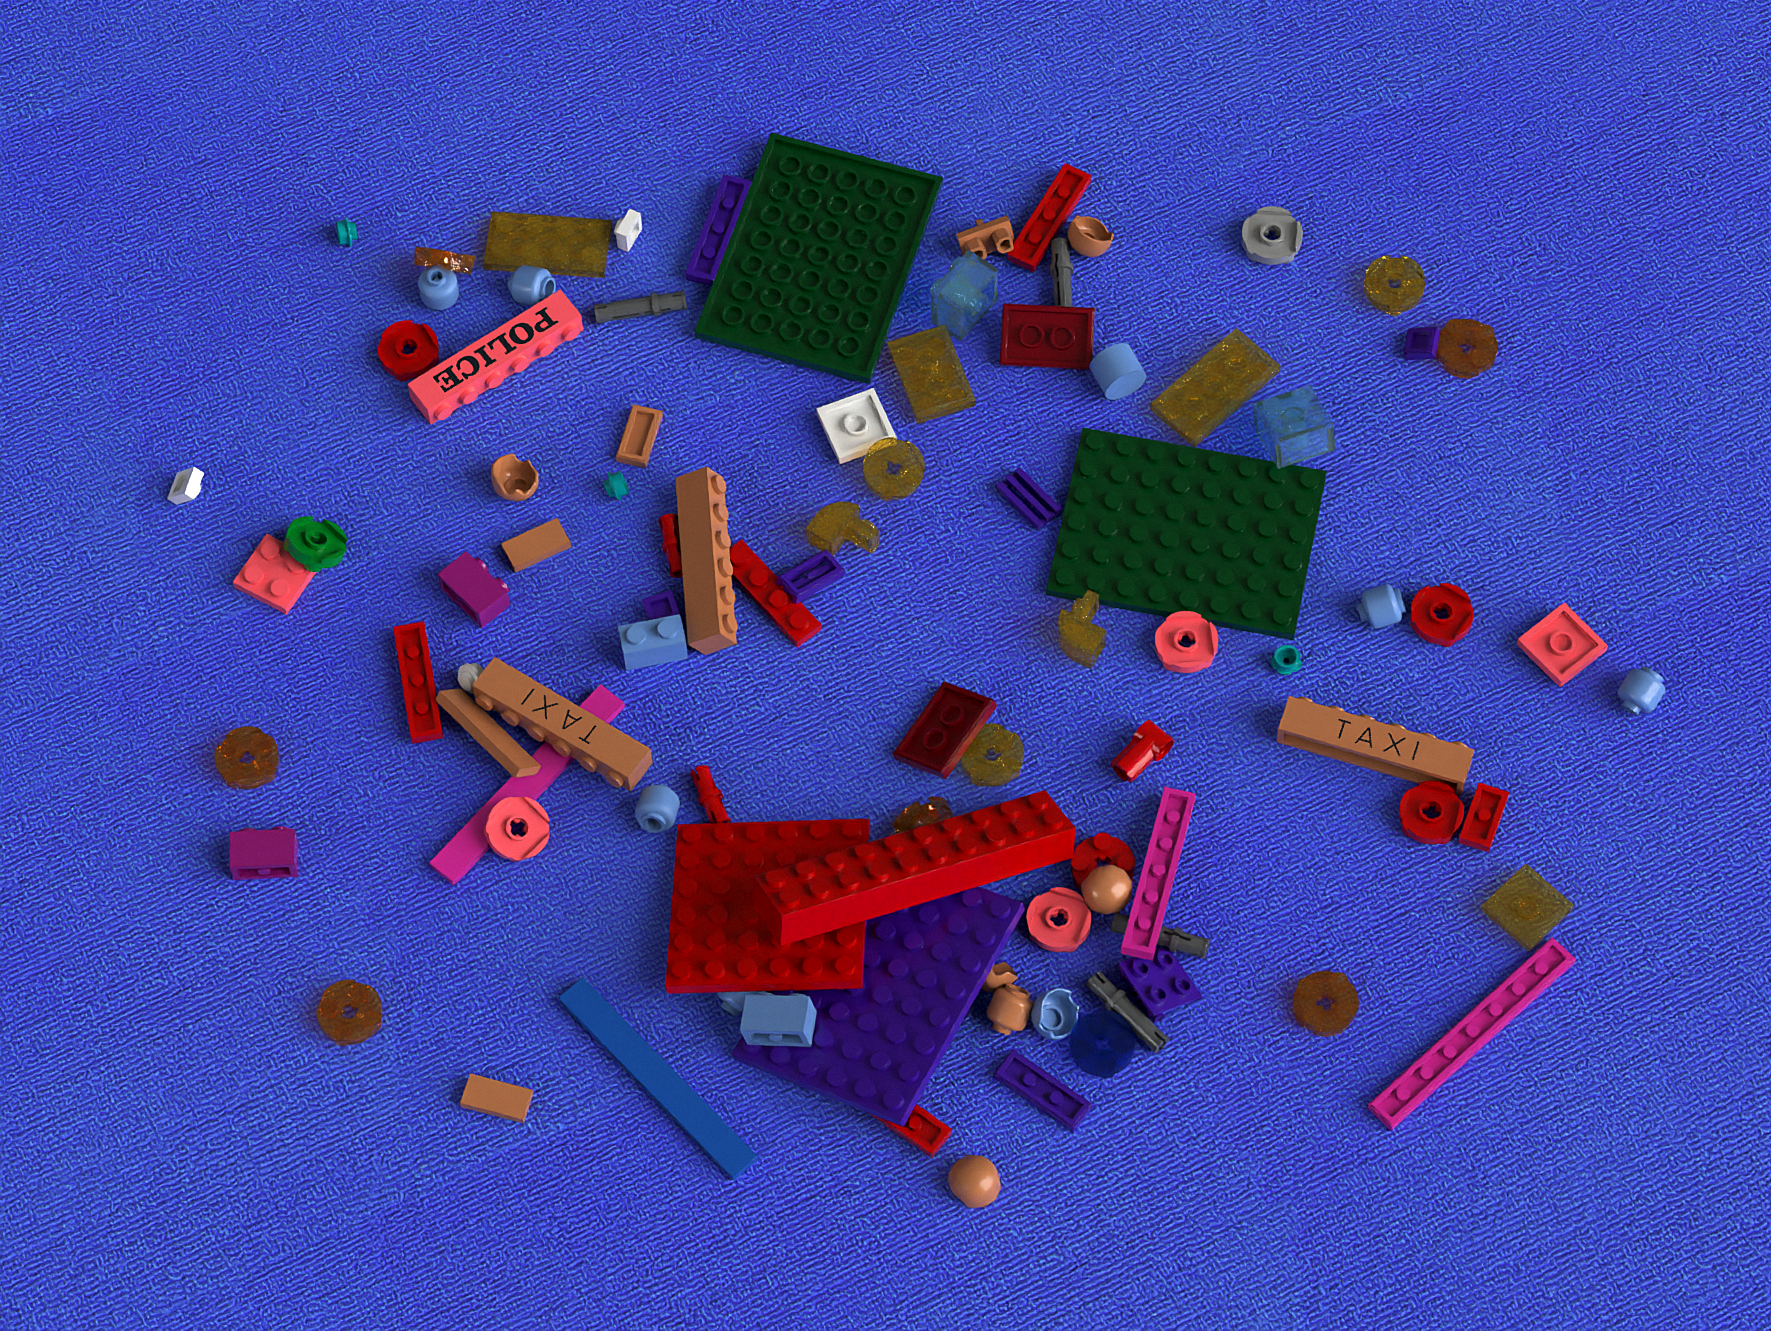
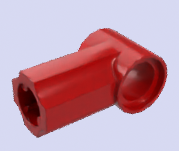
M1147 720L1134 733L1132 741L1111 761V767L1123 781L1132 783L1154 760L1157 762L1165 757L1175 740L1153 721Z

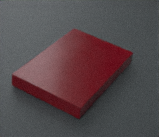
M1003 303L1000 366L1090 370L1089 366L1093 354L1095 308Z
M943 681L893 752L894 758L899 762L947 779L996 709L995 701Z

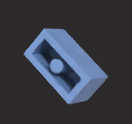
M680 614L618 626L626 671L688 659Z
M761 992L757 995H746L740 1032L747 1045L811 1047L817 1011L810 997L799 993H792L789 996H776L766 992Z

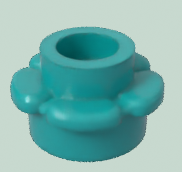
M344 217L342 221H336L339 245L349 244V247H351L352 240H358L355 222H349L347 217Z
M621 471L613 474L608 472V479L604 480L605 489L610 498L615 496L618 500H622V496L629 494L627 482Z
M1282 645L1275 650L1274 656L1271 657V665L1274 669L1278 670L1279 674L1290 675L1301 668V654L1291 645ZM1284 659H1288L1290 662L1285 663Z

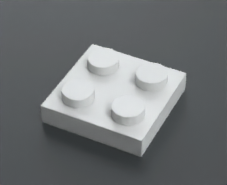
M874 388L816 408L819 421L839 464L897 444V437Z

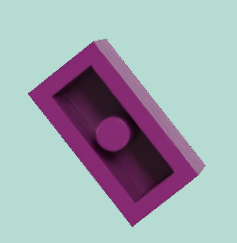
M465 551L438 573L440 588L483 628L510 606L509 588L501 578L496 577L494 579L488 573L487 566L479 557L473 558Z
M277 826L271 830L257 831L254 828H243L238 832H230L229 867L233 879L298 877V839L295 829Z

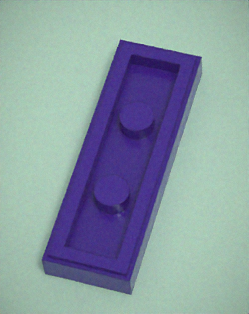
M1012 1049L993 1073L994 1079L1073 1133L1093 1108L1091 1102L1014 1049Z

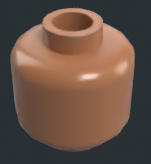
M1013 984L997 988L986 1010L987 1017L993 1022L992 1028L1006 1035H1010L1011 1031H1022L1028 1023L1033 1007V1001L1029 998L1030 992Z

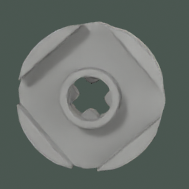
M1275 206L1263 207L1244 221L1241 235L1242 245L1246 250L1247 257L1251 261H1258L1268 265L1287 264L1294 260L1296 253L1301 248L1303 230L1300 222L1291 217V212ZM1269 231H1275V235L1279 238L1269 240L1265 236L1269 234Z

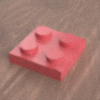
M266 534L234 579L233 585L234 588L287 615L316 572L306 570L302 563L295 560L285 551L282 541Z
M1565 602L1517 640V645L1559 687H1562L1605 653L1608 647Z

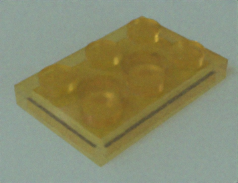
M946 325L887 342V349L917 424L976 406L975 397Z

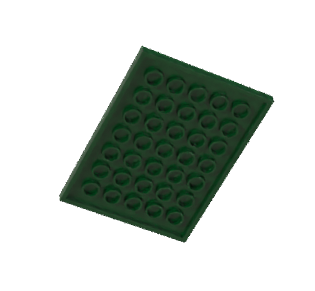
M771 133L696 326L695 338L870 384L942 188L943 177Z
M1083 428L1046 595L1168 617L1179 611H1193L1200 614L1201 618L1205 619L1208 623L1211 622L1214 626L1294 640L1327 471Z

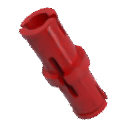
M666 514L658 519L664 541L661 545L662 551L667 555L670 576L672 578H682L678 515Z
M702 765L696 767L695 769L698 774H696L695 770H692L690 776L699 794L697 798L699 805L704 807L709 822L713 825L723 822L731 823L722 802V791L716 787L709 766Z

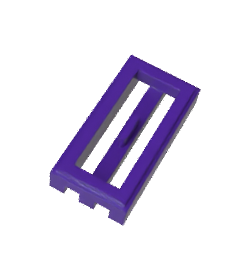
M1020 467L1015 470L1013 475L1009 474L1006 477V481L1003 483L999 482L996 485V490L1037 531L1061 513V507ZM1018 481H1020L1043 505H1045L1050 510V512H1048ZM1012 486L1043 518L1039 519L1008 488Z
M825 549L779 575L776 583L779 587L784 586V591L787 595L791 594L793 596L792 601L797 604L843 578L845 569ZM823 562H828V564L820 567L819 569H814L813 571L807 573L805 577L799 579L798 581L794 583L791 582L793 579L801 576L802 574L808 572L809 570L815 568Z

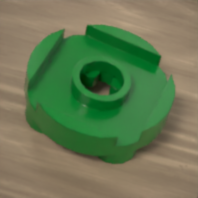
M312 516L297 518L289 525L283 542L285 551L295 560L302 563L304 568L310 572H319L322 568H331L341 563L347 549V537L344 531L338 525L326 519H323L322 523L312 521Z

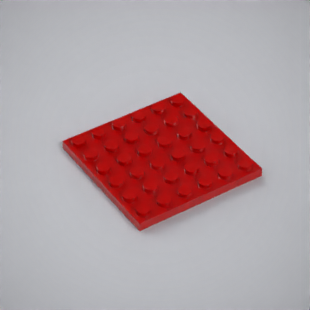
M869 818L715 823V825L712 823L678 824L665 984L667 994L863 988L866 920L781 946L753 907V876L870 842Z

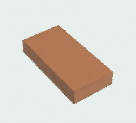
M632 405L616 454V462L642 468L647 467L663 417L661 410Z
M555 518L501 543V547L516 573L571 548V542L558 518Z
M470 1073L460 1105L462 1108L524 1124L534 1093L532 1089Z

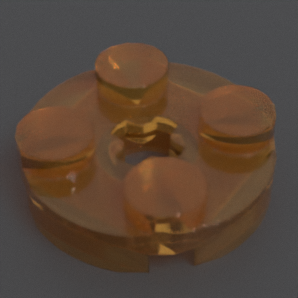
M415 246L413 257L415 259L414 265L425 267L442 265L444 270L471 274L475 262V256L417 246Z
M1471 319L1449 320L1446 327L1440 331L1436 352L1438 362L1440 360L1445 366L1444 370L1449 374L1459 378H1474L1479 376L1480 372L1486 369L1488 371L1496 360L1498 350L1493 328ZM1463 344H1469L1475 350L1471 349L1469 353L1466 354L1463 353V348L1459 346Z
M251 726L234 729L226 735V739L221 745L218 744L215 750V764L219 775L230 788L254 789L265 783L272 782L276 777V771L280 763L279 750L275 740L266 733H263L261 729ZM250 752L251 756L255 757L248 764L239 761V759L244 758V753Z
M929 797L928 800L930 802L920 805L917 801L905 808L895 819L893 824L896 830L895 834L954 817L953 811L946 800L941 797Z
M1319 971L1306 976L1298 982L1293 995L1292 1009L1295 1019L1302 1027L1305 1026L1307 1029L1312 1030L1315 1035L1330 1037L1341 1034L1353 1022L1358 1012L1359 999L1355 987L1349 982L1345 974L1341 972ZM1322 997H1327L1334 1003L1331 1004L1330 1010H1324V1007L1321 1005L1317 1006L1316 1002L1321 1001Z
M348 979L336 982L324 991L319 1007L317 1006L316 1015L322 1032L337 1045L347 1046L364 1042L380 1030L383 1007L379 995L374 988L368 984L364 985L356 983L355 980ZM350 1006L352 1009L358 1008L359 1011L355 1013V1017L349 1019L348 1017L344 1018L341 1016L345 1013L344 1008Z

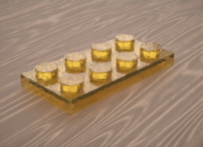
M492 211L484 268L486 270L515 272L520 266L529 265L545 268L554 275L605 278L612 222L611 220Z
M1235 328L1151 402L1150 410L1190 445L1196 447L1280 372L1281 365L1240 330Z

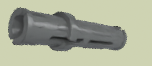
M1055 238L1050 242L1052 263L1049 265V273L1053 278L1054 306L1072 307L1071 275L1074 270L1073 264L1070 262V242L1066 238Z
M684 290L658 295L657 292L651 293V296L594 304L597 324L645 315L658 317L661 316L660 313L687 310Z
M1116 912L1111 932L1125 935L1130 916ZM1162 926L1157 945L1167 947L1173 953L1181 951L1205 959L1210 939L1183 932V928L1180 927L1172 929Z
M1098 971L1096 976L1093 975L1088 980L1086 987L1106 1005L1104 1008L1109 1013L1114 1012L1155 1054L1159 1052L1158 1048H1164L1170 1038L1159 1030L1126 997L1128 994L1123 989L1119 990L1101 971Z

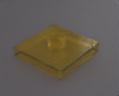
M1525 863L1482 905L1481 910L1530 952L1573 910L1574 905Z

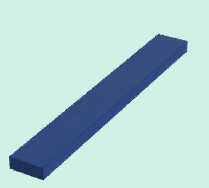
M583 977L558 997L559 1002L733 1181L758 1160V1156Z

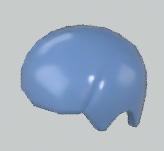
M1053 988L1040 994L1033 1003L1030 1014L1033 1025L1043 1037L1049 1040H1061L1071 1035L1078 1024L1079 1006L1071 999L1070 995L1072 992L1068 989Z

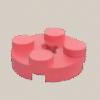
M1175 612L1169 615L1166 621L1156 630L1155 651L1166 670L1180 673L1197 672L1211 666L1213 658L1217 653L1218 634L1215 626L1201 618V615L1196 612ZM1188 636L1189 641H1195V644L1185 648L1179 645V642H1182V637Z
M508 797L498 802L489 812L484 826V834L487 837L488 844L496 854L512 862H520L521 860L534 857L547 844L549 839V818L544 808L535 800L527 797ZM511 821L516 824L521 821L525 825L522 829L525 833L524 836L521 837L519 834L514 836L510 832L512 829L510 826Z
M1062 887L1049 889V892L1034 897L1029 904L1026 915L1029 937L1045 950L1052 952H1074L1085 941L1091 929V912L1085 904L1083 897L1071 889ZM1058 914H1063L1064 920L1067 923L1055 926L1050 918H1056Z

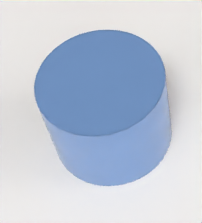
M1126 343L1115 344L1102 350L1092 359L1089 366L1106 398L1110 400L1120 399L1132 394L1143 385L1147 377L1130 345Z

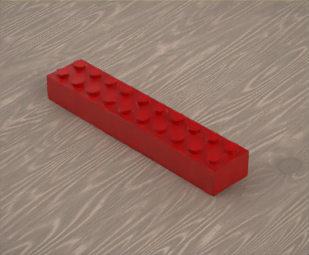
M1044 790L753 876V907L779 944L783 946L1071 859L1074 855L1075 827Z

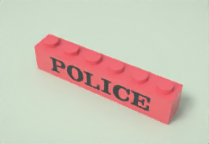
M560 289L409 382L407 385L410 398L430 424L438 420H444L455 409L463 404L472 403L478 395L489 388H496L505 378L513 373L521 372L534 360L549 355L558 345L575 339L583 331L581 314Z

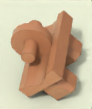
M1007 215L987 223H983L981 218L976 219V227L956 233L965 262L971 261L973 264L984 261L989 253L998 250V252L1004 254L1014 249L1013 243L1015 238Z

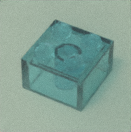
M970 250L962 258L957 257L952 262L949 272L943 278H938L930 289L931 322L961 342L998 301V269Z
M1311 385L1252 403L1255 431L1278 469L1336 450L1333 422Z

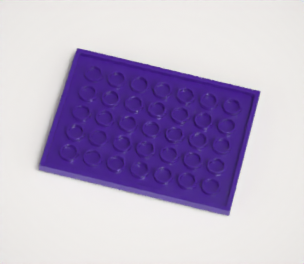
M978 886L866 920L863 988L767 992L776 996H789L792 993H799L810 997L817 1011L811 1047L747 1045L742 1035L732 1052L734 1060L904 1127L994 966L993 964H995L1025 910L1023 903Z

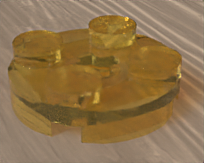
M1385 255L1369 265L1363 289L1372 305L1385 311L1390 316H1398L1401 312L1414 308L1421 301L1425 290L1424 271L1416 261L1409 257L1401 255L1400 258H1390L1391 255ZM1390 279L1393 282L1401 281L1400 288L1389 287L1388 281Z
M888 437L877 441L869 448L862 464V474L868 488L882 500H900L912 495L918 489L924 477L925 462L920 450L913 443L907 440L906 442L897 440L895 437ZM888 462H892L894 465H901L902 468L898 471L899 475L894 476L887 473Z
M995 723L984 724L961 757V766L965 774L971 778L972 783L977 786L994 787L1004 785L1020 775L1021 767L1024 763L1023 743L1014 731L1011 733L1009 730L1004 729L1003 725ZM989 749H993L995 753L1001 754L995 761H990L984 757Z

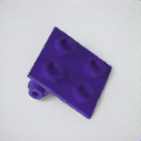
M1167 947L1156 949L1153 961L1133 957L1117 964L1121 974L1119 978L1127 985L1132 997L1138 995L1135 1000L1136 1003H1143L1141 1007L1146 1013V1017L1149 1020L1152 1019L1154 1023L1161 1021L1165 1017L1163 1012L1202 998L1198 989Z

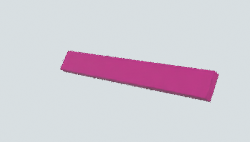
M600 684L579 707L609 724L625 708L622 700ZM545 741L531 756L541 765L537 774L518 778L512 776L429 862L430 867L454 886L491 848L484 834V826L491 809L498 802L508 797H527L536 801L575 758L570 755L568 757L560 755L553 748V745Z
M1551 937L1368 1104L1367 1109L1392 1131L1575 963L1576 958Z

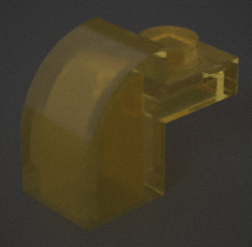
M835 502L823 507L806 527L807 543L821 551L826 549L833 557L846 539L871 554L879 546V530H877L872 522L866 519L860 520V506L851 502Z
M1087 590L1082 599H1076L1071 612L1061 610L1058 618V642L1067 657L1092 669L1106 645L1107 630L1090 623L1099 609V594Z

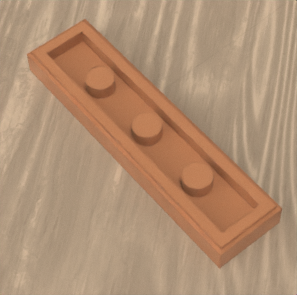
M463 689L439 691L435 699L437 703L514 778L537 774L541 765Z

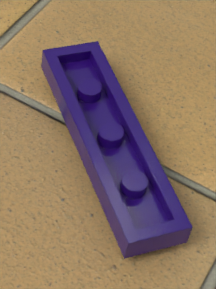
M723 174L685 272L686 280L709 286L713 285L752 181Z

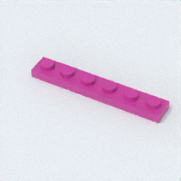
M1164 787L1122 942L1121 954L1153 961L1192 815L1196 793Z

